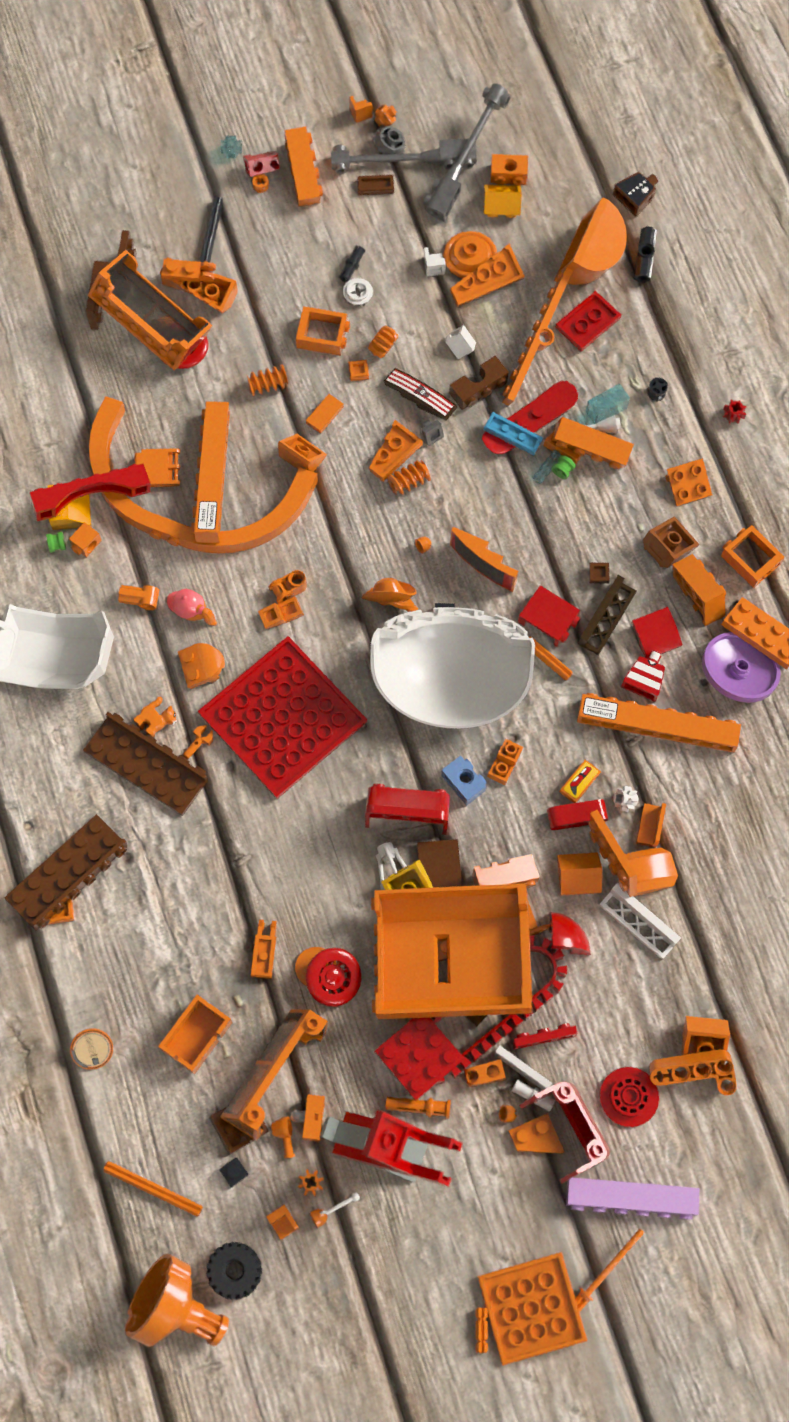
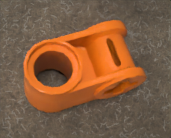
M294 570L282 578L274 580L269 584L268 588L270 591H273L277 597V603L280 604L305 591L307 581L302 571ZM296 579L302 580L300 584L293 583Z

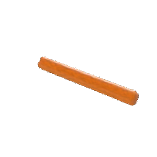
M110 1161L104 1166L103 1171L194 1216H199L202 1211V1205Z

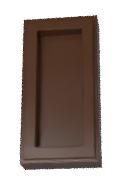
M393 175L357 176L358 195L394 194Z

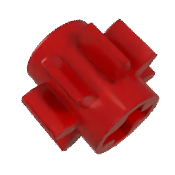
M731 399L729 405H724L723 410L725 412L723 418H727L729 423L736 422L739 424L740 420L746 417L744 411L747 406H743L741 400L733 401Z

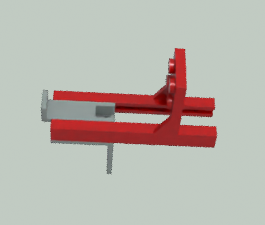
M380 1110L376 1111L374 1118L346 1111L343 1122L327 1116L320 1137L335 1143L332 1153L342 1158L386 1170L411 1182H415L418 1178L449 1187L452 1178L444 1176L443 1171L421 1166L427 1145L459 1152L463 1145L462 1142L456 1139L424 1131Z

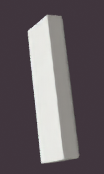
M499 1046L496 1050L495 1056L501 1059L505 1064L540 1089L545 1090L552 1085L549 1080L503 1047Z

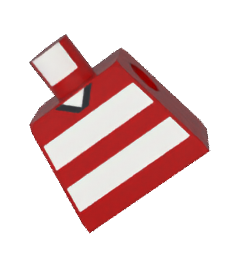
M651 651L648 658L639 656L625 676L621 688L656 702L665 671V666L658 664L661 655Z

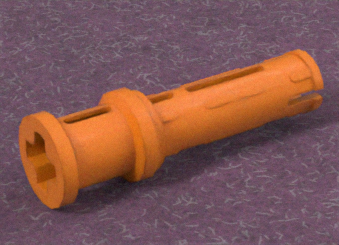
M389 1096L386 1098V1110L423 1113L428 1117L432 1115L444 1116L446 1119H449L451 1100L449 1099L447 1101L433 1100V1098H427V1100L415 1101L409 1098Z

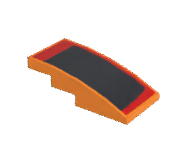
M452 527L450 546L478 573L495 584L513 592L517 582L518 570L504 565V556L488 550V541Z

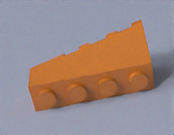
M162 269L160 271L163 285L192 294L221 313L231 308L238 293L236 280L213 273L215 276L214 280L211 282H191L162 279Z
M565 417L556 422L552 442H555L557 447L562 449L568 447L573 449L575 454L592 456L591 459L601 463L605 461L614 469H620L627 465L634 446L630 442Z

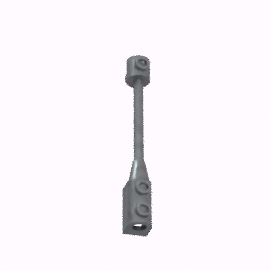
M492 84L491 88L485 87L482 97L485 98L484 103L487 107L457 162L442 176L441 180L436 179L434 181L432 189L435 191L432 196L428 194L425 197L423 203L426 205L425 210L440 220L445 221L462 191L461 183L458 182L462 166L493 109L499 110L500 107L505 109L509 103L510 95L508 91L499 84Z
M469 139L439 140V148L410 154L349 156V150H347L346 146L336 145L333 147V151H331V167L336 173L344 174L346 169H350V163L422 161L440 164V166L444 165V168L449 170L457 162ZM476 142L462 166L464 169H471L473 164L477 163Z

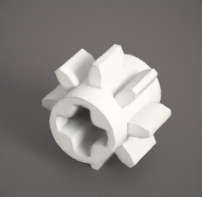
M623 786V789L617 788L613 796L615 807H620V811L628 812L629 809L634 810L638 803L637 791H633L628 786Z

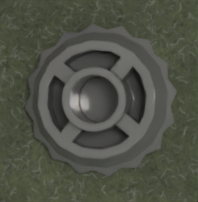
M387 126L378 129L374 133L375 137L373 140L375 141V146L382 154H402L405 152V138L397 128Z

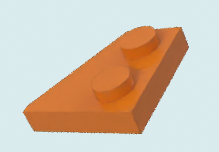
M548 1113L508 1130L516 1151L564 1153Z

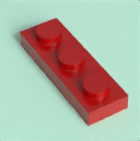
M570 1023L557 1026L558 1029L550 1031L549 1028L537 1030L538 1034L529 1035V1032L517 1034V1038L513 1040L514 1050L576 1037L578 1034L576 1025L570 1026Z

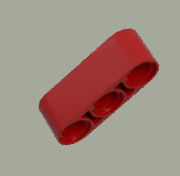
M597 799L548 808L547 814L550 829L562 830L587 826L590 822V813L595 810L599 811L605 822L608 821L605 801Z

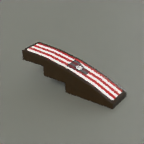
M394 368L384 380L387 387L399 391L403 398L416 403L419 409L445 421L458 408L455 403L432 387L397 368Z

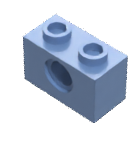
M459 756L442 769L441 776L467 806L486 791V781L482 775H477L473 771L474 767L468 759L464 760L462 756ZM462 776H467L470 778L471 781L468 783L461 782L460 778Z

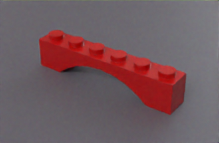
M144 463L139 465L133 464L127 468L113 469L107 473L94 474L83 479L77 478L64 484L57 483L52 487L35 489L29 492L30 502L38 522L56 517L64 507L79 497L98 492H114L135 497L150 493L151 483Z

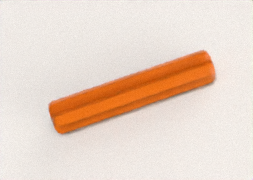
M533 638L535 642L534 654L567 681L573 672Z

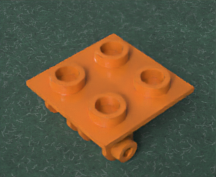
M703 458L666 469L667 475H665V479L667 482H670L676 506L712 496Z

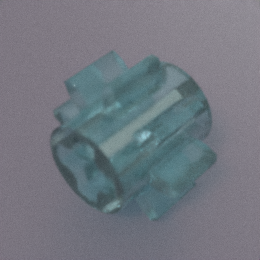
M227 135L224 140L220 141L221 154L225 153L227 158H236L239 153H242V140L237 141L236 135Z

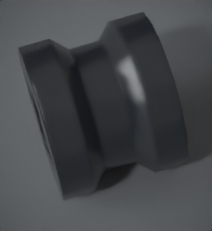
M660 377L652 379L647 391L648 397L653 401L663 400L666 396L668 383Z

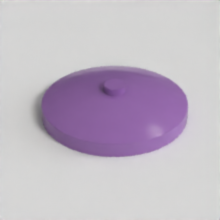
M732 632L723 633L713 638L702 656L703 671L709 683L722 695L735 701L752 703L764 700L773 693L780 681L781 671L779 664Z

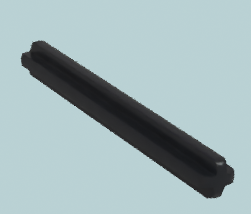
M213 197L199 260L201 263L204 261L210 262L223 205L222 197Z

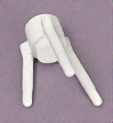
M387 842L377 847L379 854L376 855L378 861L381 890H385L381 883L384 880L382 861L390 863L394 874H397L394 864L396 858L402 868L406 867V864L399 855L398 849L393 847L392 842Z

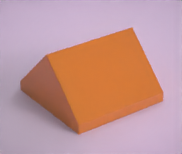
M298 434L278 442L279 457L297 469L301 467L314 472L327 456L325 452Z
M598 852L557 855L560 895L602 893V865Z

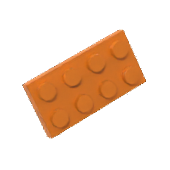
M742 597L721 625L787 670L789 667V628Z
M599 811L591 812L589 822L591 840L599 845V852L603 859L608 860L611 873L619 878L618 883L622 891H626L629 897L636 895L637 873Z

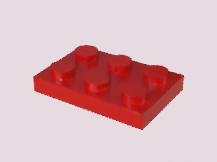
M594 291L557 322L555 328L582 352L619 321L622 314L597 291Z

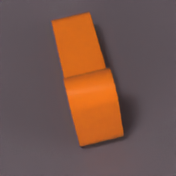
M720 1049L653 1060L649 1065L650 1079L657 1086L715 1078L718 1091L721 1094L729 1096L737 1089L732 1058L726 1050ZM722 1060L728 1061L724 1065L718 1064ZM699 1064H706L704 1068L697 1067ZM678 1067L685 1068L683 1071H676ZM724 1080L731 1081L729 1084H722Z

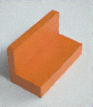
M644 803L636 844L657 847L664 820L665 803H662L660 807Z

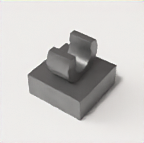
M426 420L422 423L424 428L421 430L424 442L428 446L444 437L442 425L438 420L432 423L430 420Z

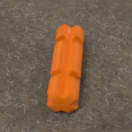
M476 1308L475 1340H477V1343H475L477 1353H487L488 1321H486V1318H488L487 1308Z

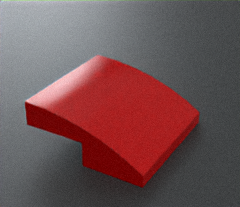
M668 607L634 619L631 622L645 658H648L651 651L661 655L683 645Z

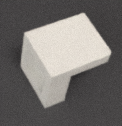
M428 247L424 248L426 275L445 274L446 264L442 254H429Z
M464 325L449 333L446 339L447 345L457 359L474 351L476 342Z

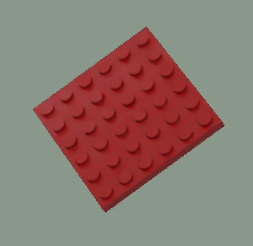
M289 636L198 710V714L276 799L281 797L368 722L367 718Z

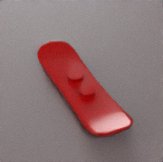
M559 381L507 419L536 433L570 410L578 401L579 394L575 386L570 382ZM487 431L482 435L483 443L494 454H505L516 447Z

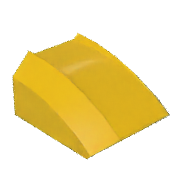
M420 860L409 864L397 871V874L393 873L381 881L385 890L433 888Z

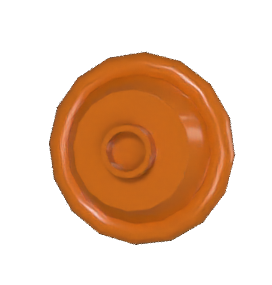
M466 231L450 238L445 245L443 258H445V264L449 271L463 279L495 255L497 249L492 240L480 232Z

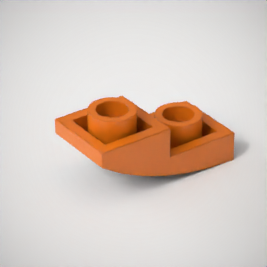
M505 739L487 777L506 785L523 750V746Z

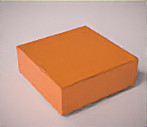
M367 359L348 361L350 381L369 379Z

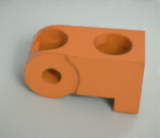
M501 1059L464 1070L468 1087L507 1080Z

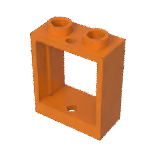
M303 306L296 335V348L341 356V351L346 348L347 338H344L345 333H349L350 321H347V314ZM310 320L340 324L337 341L307 337Z
M751 525L747 529H741L734 541L729 540L722 547L724 550L721 557L755 588L782 564L785 557ZM748 537L771 558L756 573L733 551Z

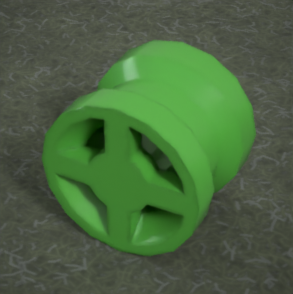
M561 455L558 458V463L554 464L551 469L559 478L567 479L569 472L573 471L576 465L569 457Z
M62 531L54 535L51 533L46 534L50 553L58 549L66 550Z

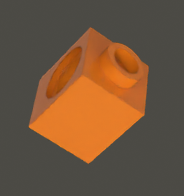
M85 522L69 538L71 549L76 554H82L86 558L102 541L100 534Z

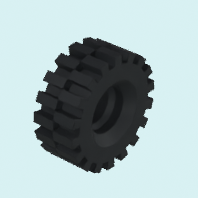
M238 1242L225 1243L223 1246L215 1249V1252L209 1257L210 1260L206 1266V1277L214 1292L223 1298L237 1300L247 1297L255 1291L261 1281V1260L258 1254L246 1244ZM231 1262H238L243 1268L241 1277L236 1280H231L226 1275V1267Z

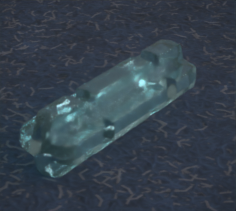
M556 450L551 452L539 468V471L534 474L533 479L540 484L544 481L545 477L551 472L552 466L558 463V458L561 454Z

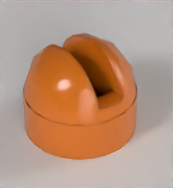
M425 536L416 539L415 546L417 550L422 554L427 552L431 547V540Z
M502 1105L499 1109L500 1121L513 1122L517 1117L515 1114L516 1109L510 1105Z

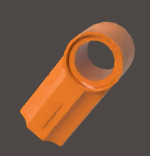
M121 585L118 601L119 603L139 605V607L145 610H155L160 590L149 585L142 588Z

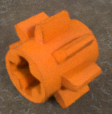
M383 104L375 111L376 118L374 120L379 126L384 125L387 127L396 121L397 111L392 105L389 107Z
M307 1169L305 1177L299 1176L303 1184H300L298 1188H305V1196L308 1192H312L315 1197L317 1189L323 1190L319 1182H322L324 1178H317L318 1170L314 1174H310ZM313 1177L317 1185L315 1187L311 1186L309 1189L305 1181L307 1179L311 1180Z

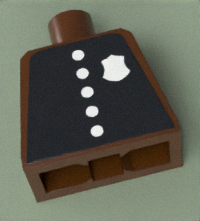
M636 172L614 185L613 196L635 217H638L654 199L656 193L655 185L658 183V178L654 174L646 178L642 173Z

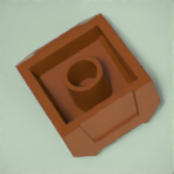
M675 516L649 530L643 538L644 550H647L658 562L659 567L669 568L700 545Z

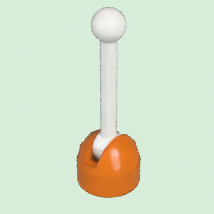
M353 1193L350 1198L327 1211L318 1208L309 1212L315 1226L319 1228L326 1223L328 1214L352 1201H358L360 1196L358 1193Z

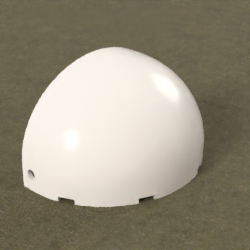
M454 607L433 608L432 612L422 613L421 610H416L391 618L385 622L382 629L377 628L371 641V672L375 685L385 700L409 718L442 728H471L485 725L504 717L514 710L525 698L532 683L535 642L533 638L527 636V631L522 626L497 614L491 617L484 615V611Z

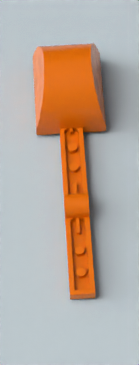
M601 198L580 221L554 279L556 284L554 288L551 287L547 294L548 302L543 304L539 312L541 317L539 320H536L532 327L533 335L532 337L529 336L525 343L527 348L524 353L520 354L517 360L519 366L513 370L510 376L512 381L503 391L504 399L502 403L508 406L514 402L537 350L542 351L554 341V333L548 328V325L566 285H582L599 279L623 255L627 239L625 223L618 209L606 198ZM539 335L545 338V342L540 340Z

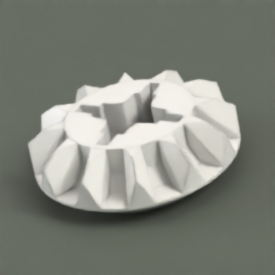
M355 278L345 284L343 295L347 303L350 302L353 306H362L366 302L369 303L373 295V289L368 281ZM356 287L361 292L360 297L355 294Z

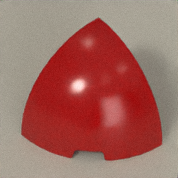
M550 912L549 933H552L551 949H570V954L591 955L589 940L581 926L566 915Z

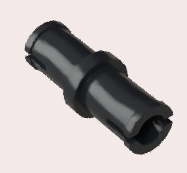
M355 245L350 257L346 259V265L339 275V279L343 282L350 281L354 271L358 270L359 262L365 253L363 247Z

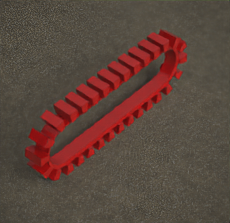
M530 936V952H539L545 955L553 968V976L550 982L532 996V1007L537 1012L543 1006V1003L537 999L539 996L542 997L546 1004L554 996L547 989L551 987L558 994L564 983L555 980L556 975L566 977L567 965L557 967L556 961L562 960L565 955L561 949H558L553 955L547 951L552 943L551 940L544 937L542 946L539 947L534 946V936ZM533 1011L529 1014H522L525 1021L532 1016ZM510 1014L461 1054L465 1058L460 1063L463 1070L472 1064L465 1056L470 1053L473 1061L476 1062L482 1056L475 1049L480 1045L484 1054L492 1048V1045L486 1041L487 1038L490 1037L494 1045H496L503 1038L496 1032L498 1029H501L506 1037L513 1030L507 1022L510 1020L516 1029L522 1024L523 1020L517 1014ZM431 1017V1018L433 1019V1022H434L435 1024H437V1023H438L439 1021H441L444 1017ZM457 1067L450 1072L453 1079L461 1074V1070ZM442 1078L437 1084L445 1083V1079Z

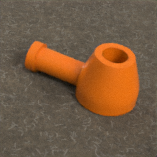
M289 1116L282 1117L272 1122V1134L274 1137L283 1138L284 1159L295 1157L291 1139L292 1123Z

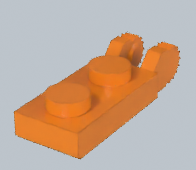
M164 259L162 279L211 282L214 280V274L201 271L213 272L216 269V265L205 261L201 263L197 261Z
M259 920L257 935H255L251 977L272 979L277 939V921H272L270 936L263 935L264 920Z

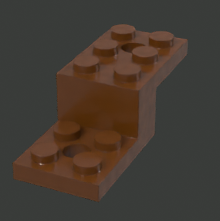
M122 230L118 256L126 250L136 258V249H133L134 239H131L130 231ZM94 261L89 291L98 273L111 262ZM116 263L106 272L109 273L112 270V268L116 265ZM117 270L110 277V281L115 287L112 293L118 299H126L127 292L130 293L131 282ZM88 296L86 314L92 330H99V324L103 322L102 308Z

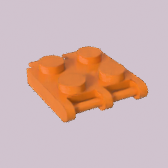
M141 449V453H135V464L144 463L151 487L180 486V481L178 480V471L180 470L178 455L180 454V449Z

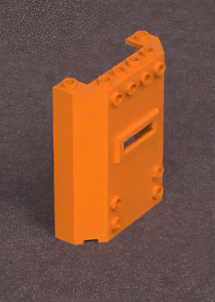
M526 883L375 890V897H371V909L375 910L377 915V924H374V936H377V944H374V956H378V964H374V975L378 977V984L374 985L375 1000H372V1013H375L378 1019L532 1013L530 932ZM438 939H447L448 982H438Z

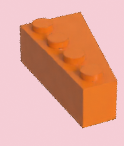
M306 126L285 130V148L287 149L288 162L291 163L290 169L292 178L295 181L294 188L298 206L320 203V196H323L322 186L317 183V179H319L318 167L314 168L313 161H316L315 151L310 148L312 136L311 132L307 133Z

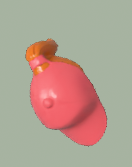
M185 588L168 595L167 605L179 617L189 621L204 619L206 624L217 625L213 612L206 608L203 597L197 592Z

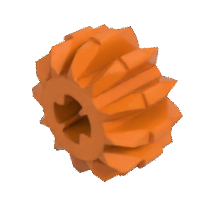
M383 326L370 342L368 350L379 358L385 357L397 341L398 334L391 327Z

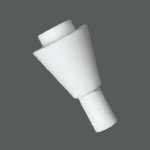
M615 415L599 421L597 424L585 425L607 433H618V429H621L620 418H616Z

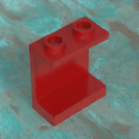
M540 585L520 613L518 623L525 626L528 622L555 639L554 646L558 647L561 642L565 643L570 633L568 631L570 628H575L580 621V617H578L580 609Z

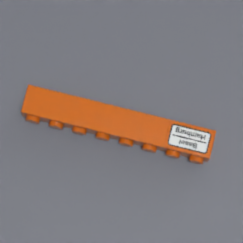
M206 401L205 409H202L204 425H200V436H203V439L199 441L201 457L197 458V468H200V472L196 473L198 489L194 491V501H197V506H193L195 523L191 524V534L195 535L196 542L219 543L230 419L229 402Z
M594 693L582 694L577 717L578 723L733 753L738 748L741 724H737L734 720L722 721L717 720L713 716L701 717L693 712L680 713L672 708L659 709L652 704L644 706L630 700L626 702L618 701L615 697H598Z

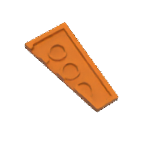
M510 244L506 245L501 251L493 255L488 261L480 265L475 271L450 289L457 307L524 279L525 276Z

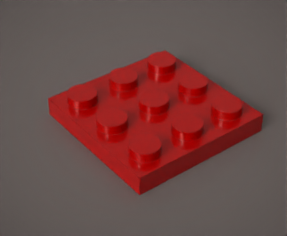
M430 1017L412 1018L374 1051L415 1101L465 1059Z

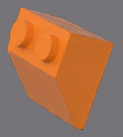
M686 1016L681 1055L720 1049L727 1051L730 1039L728 1020ZM725 1060L720 1061L718 1064L724 1065ZM699 1064L697 1067L704 1068L706 1064Z

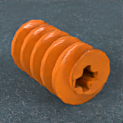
M283 364L280 365L279 371L273 366L272 373L266 368L265 374L258 370L257 376L254 372L250 373V378L247 376L250 392L253 396H255L256 390L261 395L263 388L269 393L271 386L277 391L278 385L284 389L285 383L288 384Z
M422 460L415 461L414 465H407V469L405 467L401 468L400 472L395 471L394 476L392 474L387 475L388 483L395 495H397V491L403 495V488H406L408 492L411 491V484L417 488V481L423 485L424 477L428 481L431 478L429 470Z

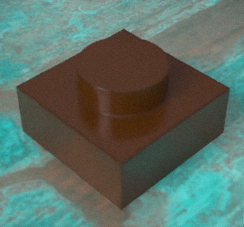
M590 562L589 583L609 584V563Z

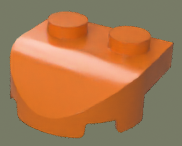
M197 643L178 651L188 688L193 689L207 682L214 683L219 679V674L225 666V661L218 649L206 643Z

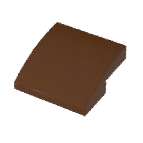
M235 1101L230 1103L232 1107L234 1106ZM225 1107L210 1115L209 1119L228 1154L231 1155L254 1142L255 1139L221 1118V1115L227 1108ZM263 1121V1123L260 1126V1128L263 1130L260 1137L269 1132L266 1124Z

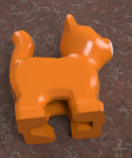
M160 696L145 706L141 713L133 719L141 730L145 728V724L149 725L145 731L146 734L155 737V734L163 729L165 725H174L177 722L176 713L172 706L165 709L161 715L155 710L162 703L163 699Z

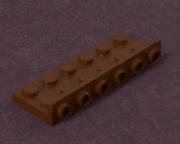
M107 712L105 714V721L83 749L84 753L183 816L208 782L206 771L199 766L193 767L190 765V761L184 756H176L170 747L164 744L163 746L157 744V740L151 735H143L134 724H126L123 722L124 719L117 713L112 715Z
M96 814L4 898L35 931L39 928L43 929L48 925L50 918L54 914L57 915L64 910L68 900L76 899L80 895L81 889L86 885L90 886L101 871L105 872L111 866V862L116 857L120 858L125 854L128 847L125 839H121Z

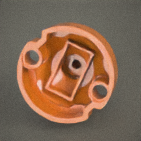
M164 1254L147 1271L133 1296L127 1313L129 1317L125 1324V1333L128 1337L150 1347L176 1329H180L188 1334L194 1333L206 1339V1342L214 1347L223 1339L228 1328L229 1318L223 1314L217 1315L205 1309L203 1304L192 1299L190 1265L171 1254Z

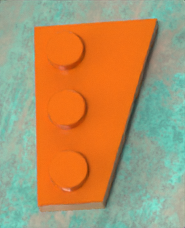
M394 420L392 429L385 437V442L369 466L370 472L384 482L387 479V475L393 474L423 445V441L398 421Z

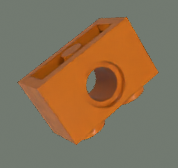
M492 154L490 183L499 185H527L528 155Z

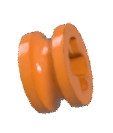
M264 174L253 177V189L258 193L266 192L269 188L268 177Z

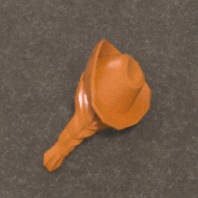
M383 578L377 581L374 587L361 597L364 600L378 602L381 605H392L407 612L418 610L417 606L410 599L416 595L417 590L411 584L398 581L395 578Z

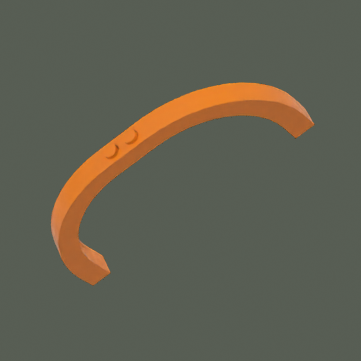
M105 396L97 412L90 433L89 457L93 474H103L111 471L109 460L110 447L115 431L125 413L123 402ZM299 467L287 494L273 511L248 526L229 531H220L219 543L196 542L195 535L191 534V527L147 511L135 504L124 494L114 492H101V494L118 516L133 527L148 533L154 539L160 540L161 538L173 546L179 545L195 551L222 554L258 547L283 533L305 509L318 479L317 473Z

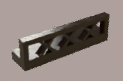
M617 575L578 645L598 656L637 590L624 584L625 578ZM620 589L630 593L628 599H619L618 592ZM618 605L619 614L610 616L609 607ZM609 621L610 629L601 632L600 622ZM599 636L601 642L599 648L588 644L591 638Z

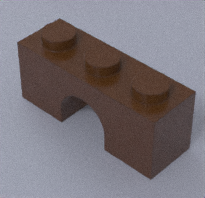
M496 355L480 365L479 374L483 378L481 382H471L464 375L450 384L449 394L462 410L466 407H472L476 404L477 400L489 396L497 387L501 388L507 383L509 371Z

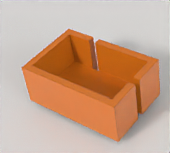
M196 995L158 1047L195 1075L218 1044L217 1037L222 1038L233 1022L231 1018L199 995Z

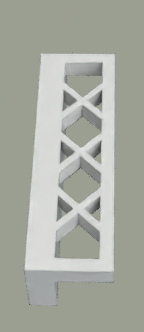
M618 883L599 904L600 907L662 960L681 939L679 935L633 896L629 897L626 891L623 892ZM612 896L619 901L620 909H611L606 905ZM623 912H632L635 915L636 923H627L624 920ZM639 926H648L651 929L652 936L643 937L640 934ZM663 939L669 944L663 953L656 948L655 940Z

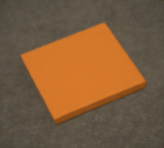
M562 1252L477 1276L502 1366L588 1341Z

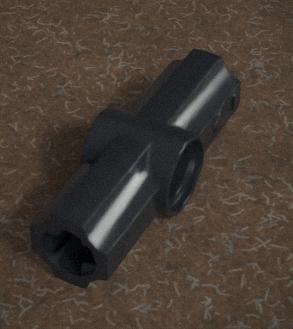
M650 226L640 230L634 277L640 283L651 280L657 230Z

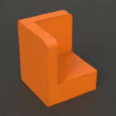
M353 96L349 97V110L356 123L373 118V105L371 102L367 103L366 99L356 102Z
M285 1204L266 1216L280 1239H284L299 1229Z

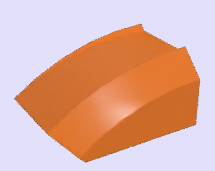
M653 848L625 854L637 873V894L633 897L670 888L675 885L678 873L671 852L664 848Z

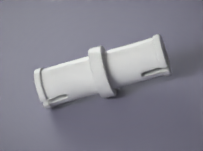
M518 1079L511 1090L527 1100L539 1093L537 1087L532 1088ZM547 1096L534 1104L550 1112L555 1099Z

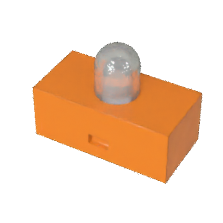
M308 1094L306 1110L292 1111L291 1120L295 1123H304L303 1140L320 1142L325 1096Z

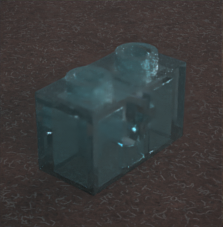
M619 383L588 400L586 413L593 423L597 424V422L627 409L630 397Z

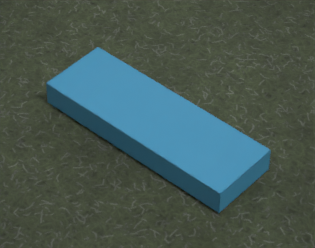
M492 412L483 429L533 456L543 440V437Z

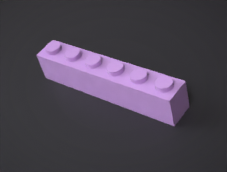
M571 1178L567 1180L566 1206H571V1210L584 1211V1207L593 1208V1212L606 1213V1209H614L615 1214H628V1211H636L638 1216H649V1212L658 1213V1217L671 1218V1214L680 1215L679 1219L693 1220V1216L699 1215L700 1188Z

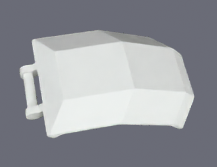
M11 604L6 605L2 621L0 620V682L44 689H79L86 687L104 675L114 635L105 613L100 611L94 614H54L20 608Z

